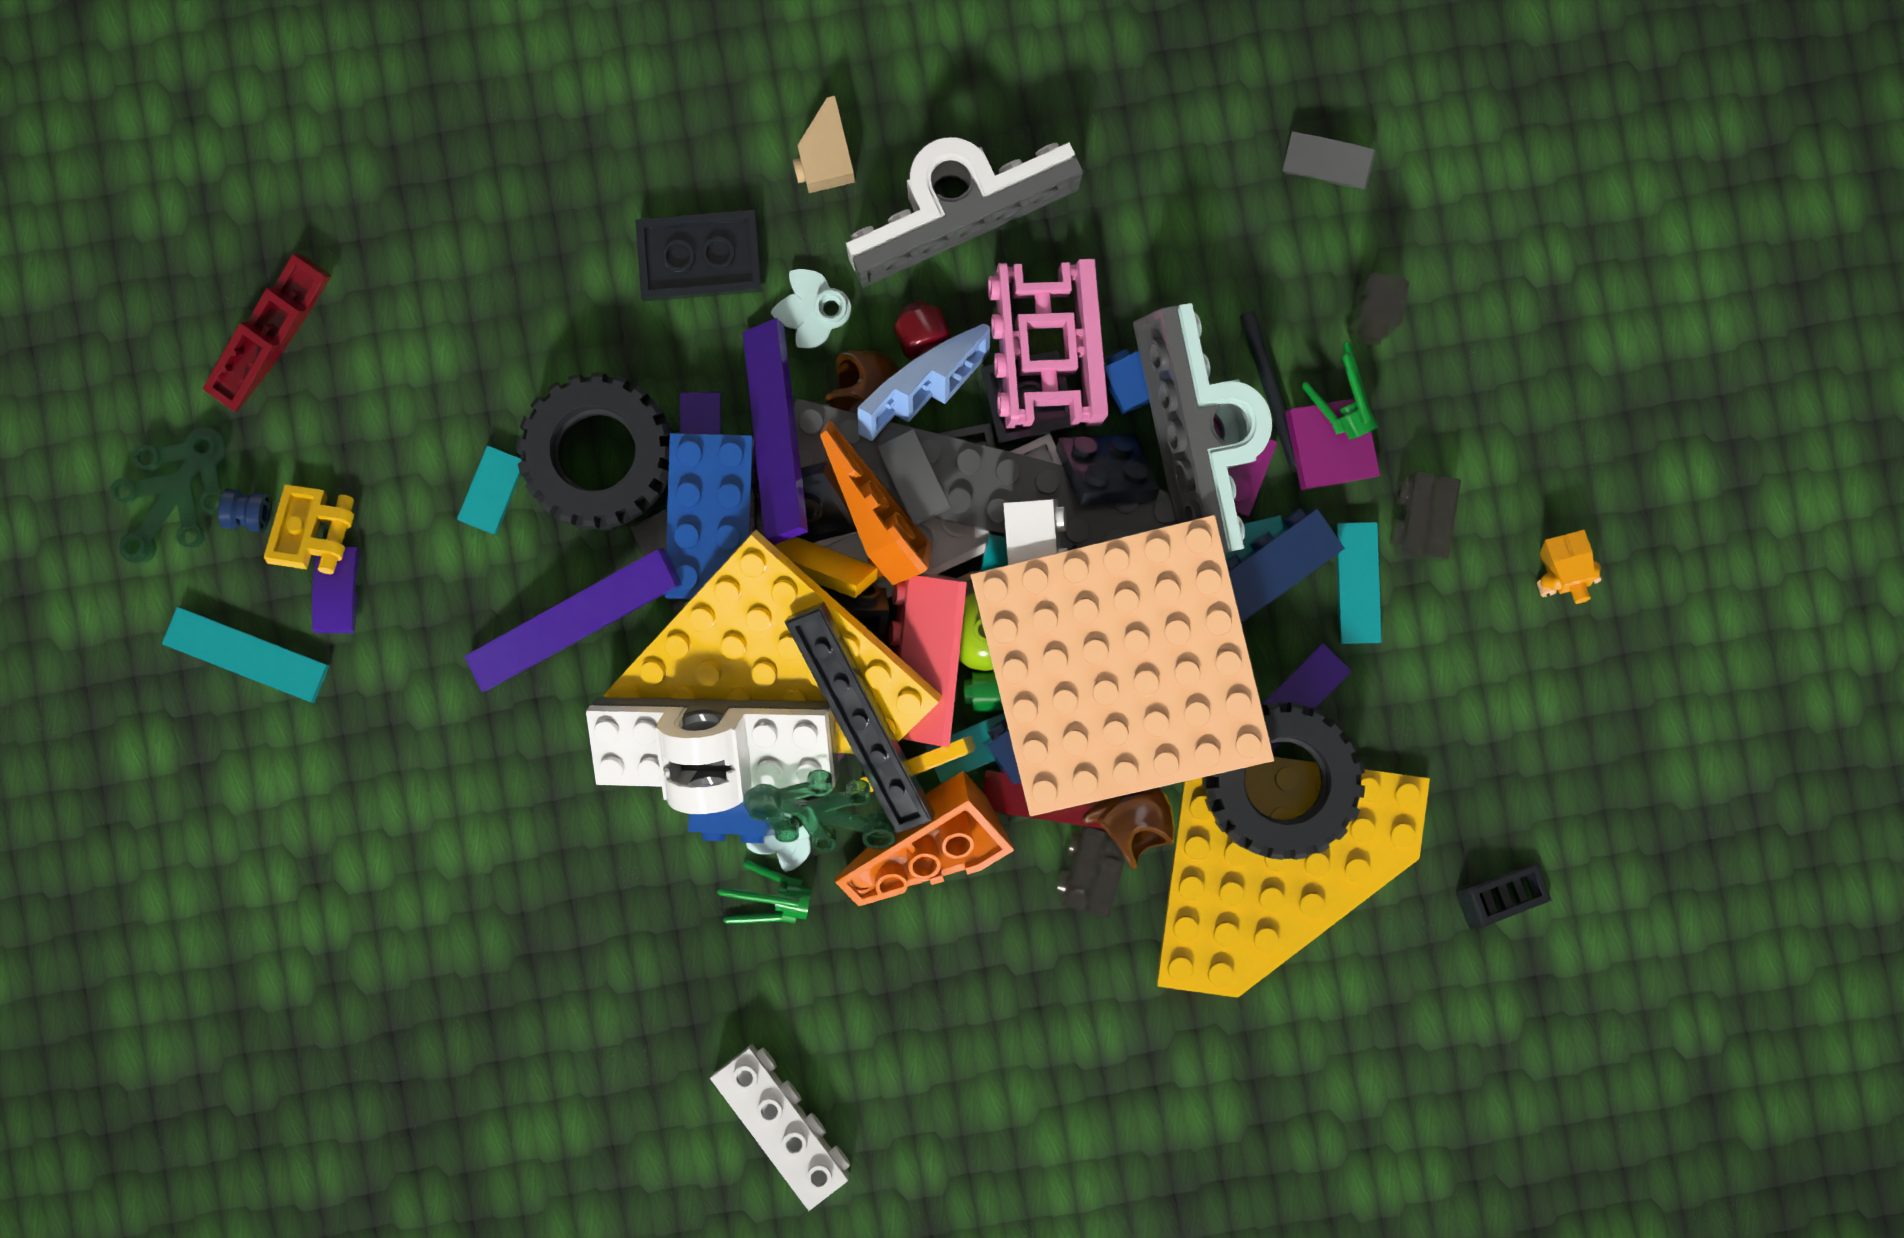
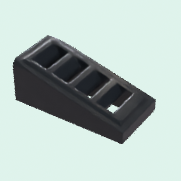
M1537 862L1456 891L1466 922L1471 929L1488 926L1552 901ZM1525 876L1533 898L1527 899L1520 880L1521 877ZM1505 883H1510L1517 902L1516 904H1513ZM1492 888H1494L1501 906L1499 910H1497L1490 891Z

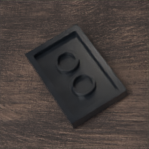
M755 210L635 219L640 290L643 302L762 292Z

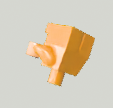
M1585 530L1545 540L1540 551V557L1546 567L1547 574L1543 575L1541 580L1537 582L1541 596L1547 597L1546 594L1550 593V596L1554 595L1557 590L1560 594L1571 591L1575 604L1590 600L1591 597L1587 587L1591 586L1593 581L1595 584L1601 581V566L1597 561H1593L1592 549Z

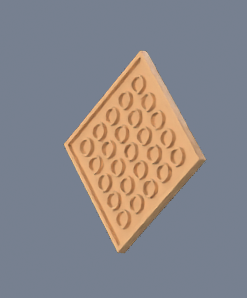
M1215 515L971 574L1030 816L1274 761L1271 742Z

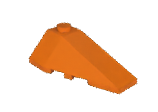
M830 420L823 426L820 437L865 552L869 557L867 559L868 564L878 567L877 576L881 579L886 577L892 585L922 574L929 567L933 544L921 529L913 524L907 512Z
M961 771L926 794L935 813L932 821L896 833L893 826H891L835 876V883L858 906L903 894L909 886L929 880L931 885L944 882L943 876L966 870L967 875L981 871L1014 851L1013 844L986 795L964 771Z

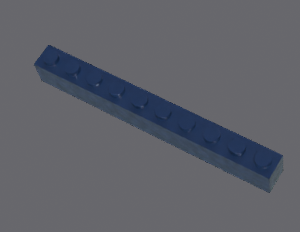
M1299 508L1281 521L1285 527L1274 536H1272L1270 531H1267L1249 544L1252 551L1240 559L1235 554L1226 560L1241 623L1345 549L1318 509L1304 512L1302 508ZM1004 719L987 731L990 738L983 742V744L1010 783L1016 785L1021 782L1007 721Z

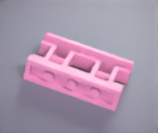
M1079 259L1076 265H1070V262L1061 263L1058 269L1059 282L1023 283L1022 264H1014L1013 267H1007V263H998L994 276H989V299L996 300L997 314H992L991 332L993 339H999L1000 353H995L994 370L996 378H1002L1003 392H998L997 408L999 417H1005L1006 428H1015L1016 425L1023 424V427L1031 426L1035 420L1034 407L1069 405L1071 425L1085 422V426H1101L1108 416L1095 259ZM1071 281H1073L1077 329H1075L1074 312L1052 313L1051 298L1069 296L1072 290ZM1009 283L1012 285L1013 299H1035L1036 314H1018L1015 320V331L1012 328ZM1063 328L1065 360L1030 361L1027 329ZM1078 357L1080 359L1084 407H1082L1081 390L1058 391L1057 375L1075 374L1079 367ZM1015 360H1018L1019 376L1041 375L1042 392H1024L1021 398L1022 409H1019Z

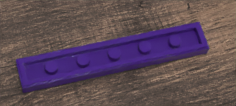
M778 318L743 332L764 535L773 545L808 532L784 324Z
M657 549L464 657L481 692L488 691L682 584L665 549Z

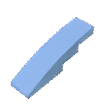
M981 324L946 340L917 357L886 380L858 407L859 435L873 441L894 416L910 422L931 397L945 404L990 354V326Z

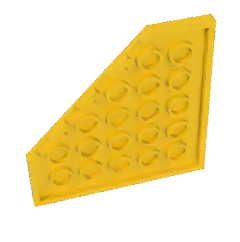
M757 530L744 541L603 695L609 698L826 701L784 622L789 615L825 602L897 742L930 712L942 697L938 691ZM835 719L838 753L854 754Z
M1274 757V761L1247 767L1245 772V788L1250 801L1261 813L1274 819H1291L1303 814L1314 804L1320 791L1321 776L1319 767L1315 762ZM1365 770V773L1361 774V785H1365L1364 798H1359L1357 808L1360 809L1356 820H1351L1347 825L1346 829L1348 832L1340 840L1335 839L1329 844L1330 848L1325 851L1307 855V858L1297 860L1268 858L1252 853L1235 844L1225 832L1219 829L1212 812L1208 811L1205 799H1207L1205 788H1202V778L1184 781L1156 985L1158 987L1236 998L1249 990L1420 859L1430 778Z

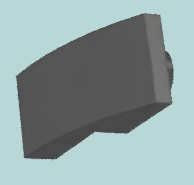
M1292 131L1282 171L1287 174L1324 180L1331 184L1366 190L1376 150Z
M914 429L877 447L896 490L915 526L952 508Z

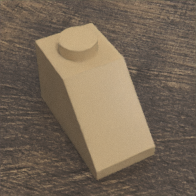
M835 96L827 97L797 145L800 158L793 159L798 183L806 182L809 193L855 183Z

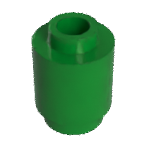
M972 671V679L964 680L965 704H973V712L1004 711L995 672Z

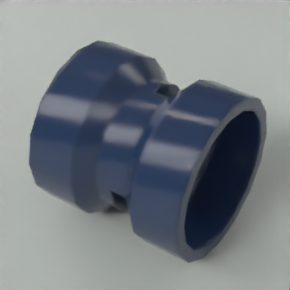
M226 488L221 495L218 508V520L221 528L237 529L242 525L247 527L249 531L264 533L270 520V496L268 493L253 492L251 495L244 496L240 490Z

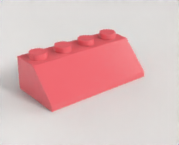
M922 573L893 585L892 603L897 605L896 621L890 622L888 630V643L893 646V652L942 695L939 703L902 739L950 747L967 582L950 576Z

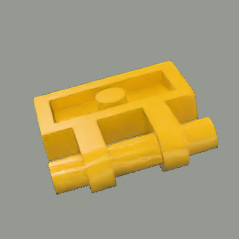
M285 484L264 554L266 562L268 564L307 569L311 555L321 557L318 570L325 574H334L337 561H341L344 555L345 547L342 543L346 529L352 526L354 514L351 512L354 499L348 495H339L335 507L326 506L328 497L324 490ZM321 522L330 524L326 540L316 538Z

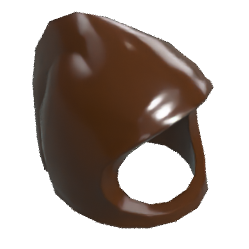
M850 350L840 353L836 360L838 389L829 392L825 396V403L829 404V407L858 414V407L886 380L897 373L899 369L890 357L880 352ZM894 416L890 422L894 423L896 416Z
M1159 787L1102 800L1082 816L1085 824L1099 822L1118 845L1132 870L1138 867V859L1147 849L1174 843L1175 827L1172 806L1167 795Z

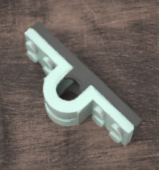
M1192 303L1161 308L1134 321L1133 326L1175 523L1179 524L1215 515L1224 553L1244 549L1242 541L1245 537L1244 524L1241 518L1237 516L1234 503L1236 486L1233 478L1228 475L1227 468L1256 461V457L1265 449L1272 431L1270 409L1258 391L1245 383H1241L1239 379L1209 385L1210 363L1207 356L1202 352L1199 338L1202 332L1199 316L1194 313ZM1214 417L1219 421L1222 428L1221 438L1214 429Z

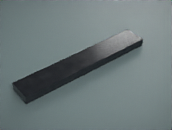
M825 602L789 615L784 622L895 832L899 833L932 821L935 813Z

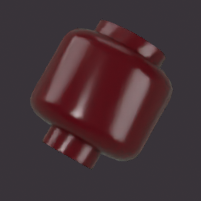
M923 301L912 303L903 308L894 324V332L902 352L907 359L912 361L952 338L943 312L939 307Z

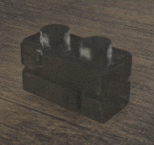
M1373 272L1356 288L1352 304L1354 310L1350 315L1348 331L1352 335H1357V341L1379 345L1381 340L1391 335L1402 324L1405 309L1403 303L1407 298L1409 281L1406 278Z
M1412 472L1407 475L1406 481H1400L1396 503L1402 504L1400 520L1394 519L1390 532V543L1396 544L1394 554L1437 562L1448 560L1461 485L1460 479Z
M1082 826L1080 833L1073 831L1066 854L1073 856L1069 872L1061 871L1055 894L1062 895L1061 905L1109 918L1125 863V857L1107 832Z

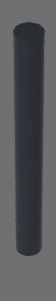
M1255 311L1247 312L1239 317L1288 466L1293 467L1296 466L1285 414L1287 408Z

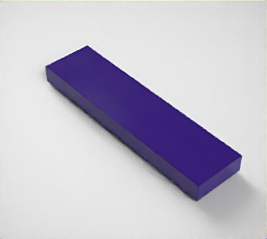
M1322 643L1261 705L1276 702L1302 703L1310 708H1316L1352 671ZM1281 742L1271 743L1272 751H1273Z

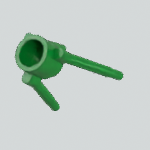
M1345 341L1343 343L1345 353L1342 355V359L1355 402L1339 409L1342 417H1337L1308 382H1304L1302 388L1330 421L1336 435L1346 432L1348 439L1352 440L1378 428V425L1368 405L1351 344Z
M749 860L743 862L745 868L784 884L787 888L779 886L777 895L729 888H719L717 890L720 896L776 904L775 911H781L778 913L725 916L723 921L726 924L778 921L795 923L796 918L805 920L807 918L811 887L802 886L803 879L788 877Z

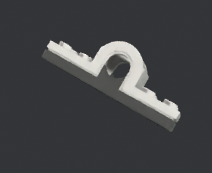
M949 137L935 140L926 145L914 159L910 179L907 180L908 199L914 213L911 214L909 209L898 212L888 219L889 224L874 230L873 226L865 227L852 234V241L846 243L849 261L861 287H867L1079 191L1083 170L1077 158H1074L1075 153L1070 142L1060 147L1058 143L1049 144L1035 153L1036 158L1024 163L1020 159L1011 161L1003 165L999 169L1000 174L996 176L982 147L978 148L969 141ZM955 177L964 181L968 186V190L960 197L951 199L942 197L939 194L936 195L933 187L942 178Z
M596 697L586 710L596 785L662 786L663 799L667 800L671 808L683 813L709 814L733 808L742 803L752 789L832 791L840 777L835 719L826 701Z

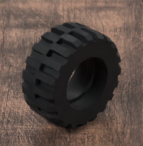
M592 372L591 377H583L581 374L569 376V382L563 385L556 382L549 386L547 389L550 393L542 400L537 397L530 405L534 409L529 418L523 417L519 427L524 431L522 439H517L516 452L521 455V462L517 463L520 475L525 478L527 482L525 487L530 495L540 503V506L567 524L590 531L592 529L612 531L615 530V527L621 525L628 527L637 523L636 518L644 513L648 516L656 508L654 504L660 497L664 498L668 492L669 440L673 429L662 409L649 394L639 386L636 387L631 384L627 379L617 375L615 378L608 377L605 373ZM597 415L612 417L623 423L633 437L635 444L633 464L626 476L610 488L590 490L580 487L570 480L561 463L563 442L570 430L582 420Z
M1295 702L1262 705L1270 742H1291L1307 750L1315 759L1321 776L1320 791L1316 801L1306 812L1295 818L1282 820L1268 817L1256 809L1247 795L1245 788L1246 767L1202 777V788H1205L1207 796L1205 802L1208 811L1212 812L1216 820V825L1238 846L1252 853L1272 859L1297 860L1307 858L1309 854L1321 853L1330 848L1329 844L1335 839L1340 840L1348 832L1346 827L1349 822L1356 820L1360 809L1357 808L1359 798H1364L1365 785H1361V774L1365 773L1363 761L1358 760L1355 752L1358 750L1354 739L1348 738L1343 732L1345 728L1337 720H1331L1327 717L1326 712Z

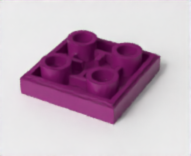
M1355 399L1327 403V405L1340 418L1342 414L1339 409L1355 402ZM1316 405L1285 411L1301 490L1380 476L1371 431L1349 440L1346 432L1336 435L1330 421Z

